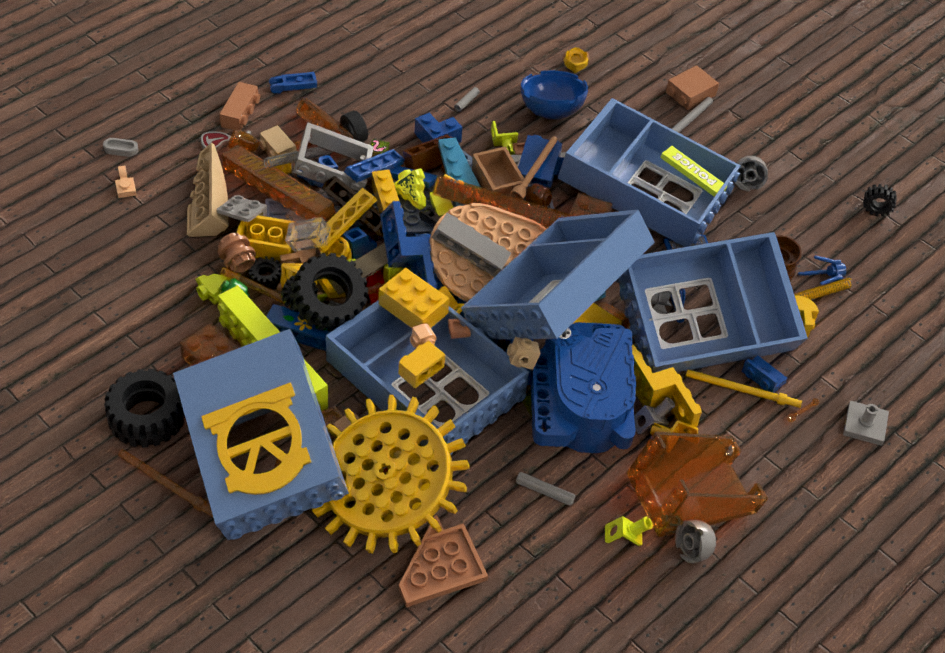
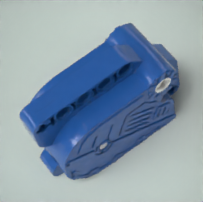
M577 322L572 323L557 339L545 340L544 347L540 350L541 354L534 369H530L533 441L540 446H567L581 453H602L608 451L614 445L623 450L630 448L635 436L633 405L636 399V377L634 376V355H632L633 344L630 329H625L622 325Z

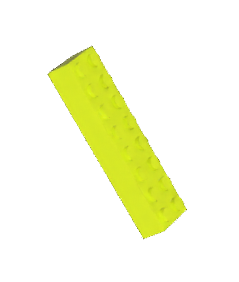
M238 285L218 295L219 321L223 327L228 328L233 339H237L240 342L241 347L280 333ZM304 359L321 412L323 413L328 410V385Z

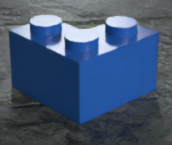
M429 112L415 118L414 134L422 143L446 134L453 138L456 137L458 143H461L463 127L454 117L438 122Z

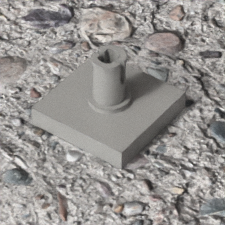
M850 401L843 435L882 446L885 440L889 411L879 409L874 404L865 405Z

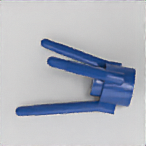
M815 255L814 259L832 264L827 267V270L798 272V276L828 274L832 278L820 282V285H824L836 280H842L846 275V266L844 263H841V260Z

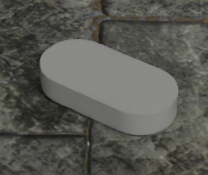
M108 138L103 142V148L107 154L131 157L139 151L138 144L133 140Z

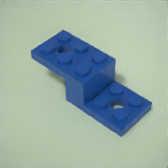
M392 201L380 214L388 267H410L411 272L437 289V281L434 279L433 274L434 263L431 261L430 256L431 245L428 243L427 236L406 237L407 229L403 222V208L400 201Z

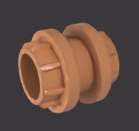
M231 233L220 240L217 253L221 259L225 260L224 265L227 270L243 273L254 265L256 252L253 247L249 246V240L246 236Z

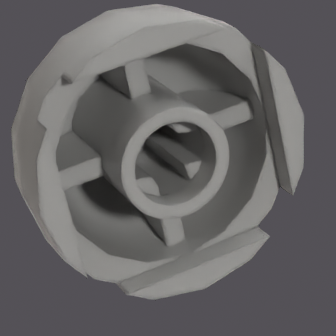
M745 156L737 161V164L741 166L738 170L740 176L735 184L740 189L745 191H751L750 189L758 190L765 185L768 179V169L761 158Z
M701 520L683 521L682 525H678L675 534L676 547H680L684 553L680 554V556L688 563H697L708 559L716 547V536L709 524Z

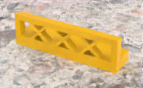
M362 188L310 238L312 243L320 252L321 250L325 252L377 201L376 197Z

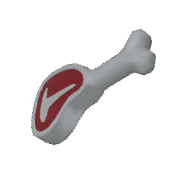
M249 130L244 134L233 136L217 131L206 132L201 136L202 148L204 149L210 143H213L217 152L224 146L234 142L254 141V136L251 135Z

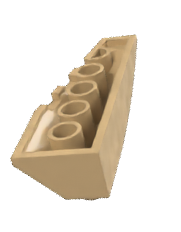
M210 143L199 153L196 167L198 173L193 181V184L196 185L195 191L191 192L192 205H188L187 235L189 237L217 236L220 232L225 231L229 225L228 216L217 213V208L228 201L219 156L215 145Z

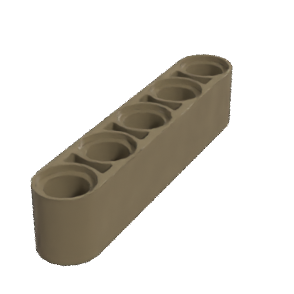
M385 243L354 261L356 263L355 267L357 269L360 268L363 272L362 278L365 277L367 279L383 269L384 265L388 264ZM328 279L338 295L344 293V290L338 283Z

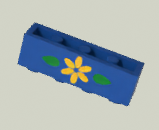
M272 305L266 317L279 332L290 329L297 343L326 351V335L332 331H328L327 328H324L323 331L317 330L315 325L310 327L307 325V320H301L298 317L299 312L291 311L284 306Z

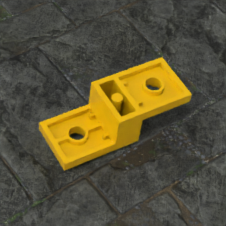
M633 344L632 355H634L636 396L642 406L647 405L656 408L666 397H669L676 405L670 410L675 419L697 427L702 413L699 404L695 403L690 390L683 384L680 374H677L673 367L652 373L650 366H647L643 360L642 353ZM684 429L687 434L693 435L692 431Z

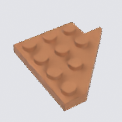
M438 516L433 517L439 522L442 530L438 533L429 525L421 545L417 548L399 583V592L406 607L488 581V574L464 523L444 530Z

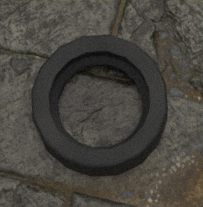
M353 110L340 117V125L344 136L360 142L368 139V129L360 113Z

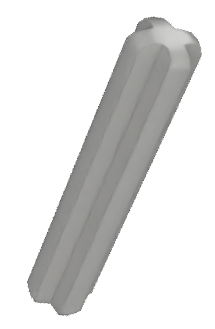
M520 472L517 476L516 482L562 503L572 505L575 500V494L528 474Z

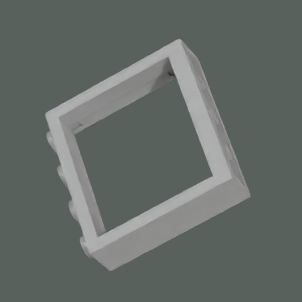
M307 122L301 138L293 173L323 184L331 177L336 176L356 193L365 188L367 179L356 183L345 172L306 159L304 155L309 142L363 161L372 157L374 146Z

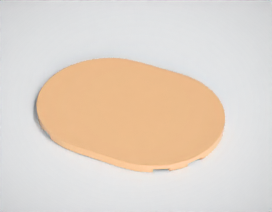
M471 203L470 205H459L447 212L511 252L503 269L547 229L534 220L487 204ZM444 214L438 220L430 235L431 261L434 263V272L441 283L455 296L468 302L494 277L431 238L446 215Z

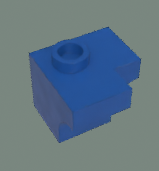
M355 227L342 234V237L349 243L353 259L360 258L377 248V243L359 227Z

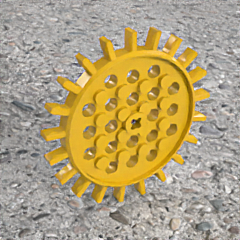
M389 395L388 409L376 412V407L369 398L366 399V408L369 413L366 416L356 419L355 414L350 409L344 410L351 424L342 432L334 425L328 424L326 426L331 435L336 437L332 445L342 474L346 475L345 483L349 494L344 495L339 500H331L319 508L312 509L317 517L324 515L330 510L336 514V517L325 527L330 535L337 531L344 523L350 528L343 541L346 546L351 547L357 535L361 533L368 536L366 542L368 553L373 554L377 537H388L390 550L393 553H397V536L410 533L411 540L419 546L421 545V540L416 531L417 528L428 522L432 529L438 533L442 530L439 522L433 518L440 507L450 513H457L458 510L455 505L445 499L449 490L467 491L465 483L452 481L453 471L470 469V465L467 460L452 461L450 453L466 447L462 438L446 444L443 436L452 431L455 425L450 419L436 429L431 424L439 413L436 406L433 405L422 418L415 414L419 405L416 397L411 398L406 411L396 410L397 401L394 395ZM386 427H391L390 432L382 433ZM403 434H410L406 440H401ZM364 439L361 445H355L357 440ZM422 440H429L427 445L419 446ZM383 445L380 451L374 452L376 446ZM395 452H401L398 458H392ZM350 457H355L353 463L347 464V460ZM420 458L418 464L411 465L413 459ZM374 464L372 469L365 470L366 465ZM432 465H439L436 471H429ZM405 477H411L409 483L402 484V480ZM365 482L363 488L356 489L358 483ZM423 484H430L429 489L425 491L420 490ZM384 489L381 495L374 496L376 490ZM396 496H402V500L400 502L393 503V499ZM350 501H356L352 508H347V504ZM421 502L419 509L412 510L414 503ZM368 508H375L371 515H365ZM387 515H393V519L390 522H384V518Z

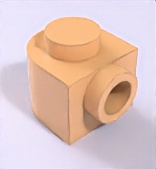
M428 324L412 327L410 342L414 348L423 345L428 340L433 345L435 344L437 337Z

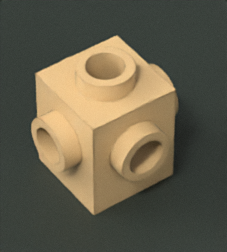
M515 337L513 343L509 344L507 349V355L512 365L532 370L541 354L538 342L531 341L528 338Z

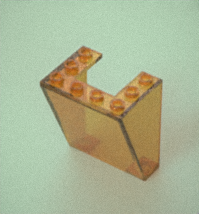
M654 432L626 473L648 518L653 523V529L657 537L676 534L678 525H683L685 520H701L712 525L756 514L768 500L760 483H755L747 493L732 467V463L742 451L733 436ZM730 445H732L733 447V453L731 456L728 453Z

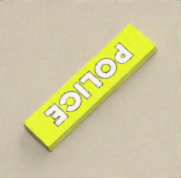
M673 146L661 154V159L714 197L724 184Z

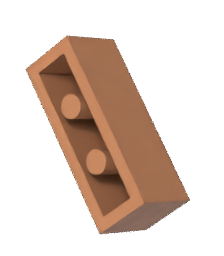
M238 82L220 113L221 127L241 131L243 126L247 124L249 115L253 114L255 105L260 101L258 86Z

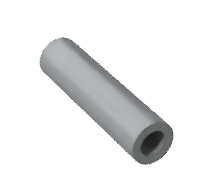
M477 87L471 89L454 105L455 110L460 112L480 93Z

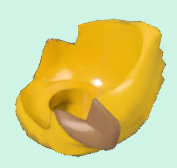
M578 47L567 50L563 54V63L574 73L586 68L590 62L589 53L584 52Z

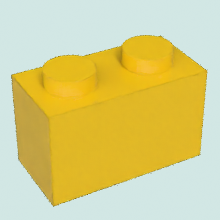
M428 340L423 345L417 346L412 353L400 359L398 374L411 386L417 388L444 368L445 354Z

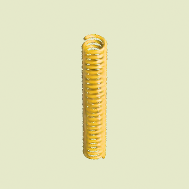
M845 278L798 292L794 295H804V297L810 300L851 288L850 280L852 279Z

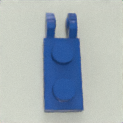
M315 72L286 74L269 79L272 93L317 88Z

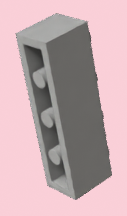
M446 213L431 237L493 277L503 269L511 255V252L506 250V248L496 244L489 237L480 234L473 227L466 225L449 213Z

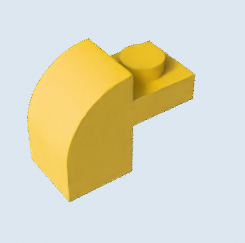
M794 295L807 337H809L811 330L815 328V321L819 313L818 307L810 299Z

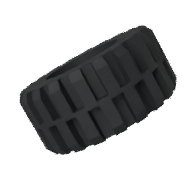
M322 253L318 254L317 258L315 256L309 258L307 262L301 265L291 284L290 290L292 293L290 294V300L294 302L292 306L294 311H299L300 313L298 317L301 320H307L308 326L312 327L315 325L317 330L323 331L324 328H327L328 331H333L336 327L338 328L348 320L355 318L362 311L368 295V288L365 287L367 280L365 277L362 278L363 272L360 268L357 269L355 267V262L352 260L351 262L347 261V257L343 255L336 257V253H330L328 256ZM318 279L335 281L344 290L346 296L345 303L338 306L322 303L313 292V282Z
M138 369L134 373L128 372L125 374V377H119L116 380V384H112L108 389L109 392L105 395L104 407L109 429L124 444L129 442L130 446L137 447L141 445L142 448H149V445H154V447L161 445L160 442L165 441L166 443L171 439L172 435H177L180 431L179 428H182L185 423V414L175 379L171 375L167 376L163 371L159 370V372H156L155 369L143 371V369ZM145 401H154L162 404L161 408L146 415H137L129 412L133 406Z

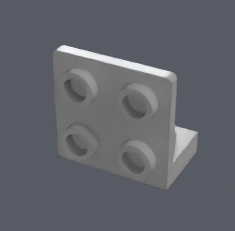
M235 195L217 208V213L250 222L258 215L267 217V205L257 200H249L243 196Z

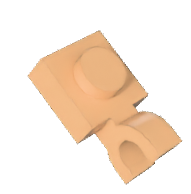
M119 166L120 180H115L118 198L136 196L134 179L127 178L125 166Z

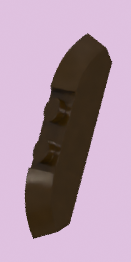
M336 176L325 181L322 190L341 207L356 194L355 191ZM371 206L358 221L377 236L383 237L381 213Z

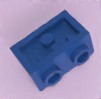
M758 355L752 360L747 359L742 369V372L762 389L773 393L783 386L788 379Z

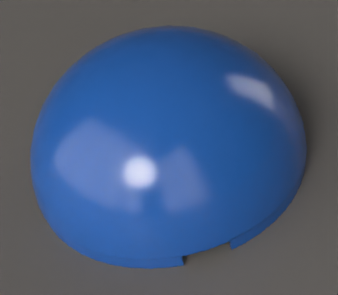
M541 71L538 75L532 76L530 74L526 76L521 82V96L527 108L537 116L549 120L564 119L573 115L583 106L588 94L586 81H581L578 79V75L565 71Z

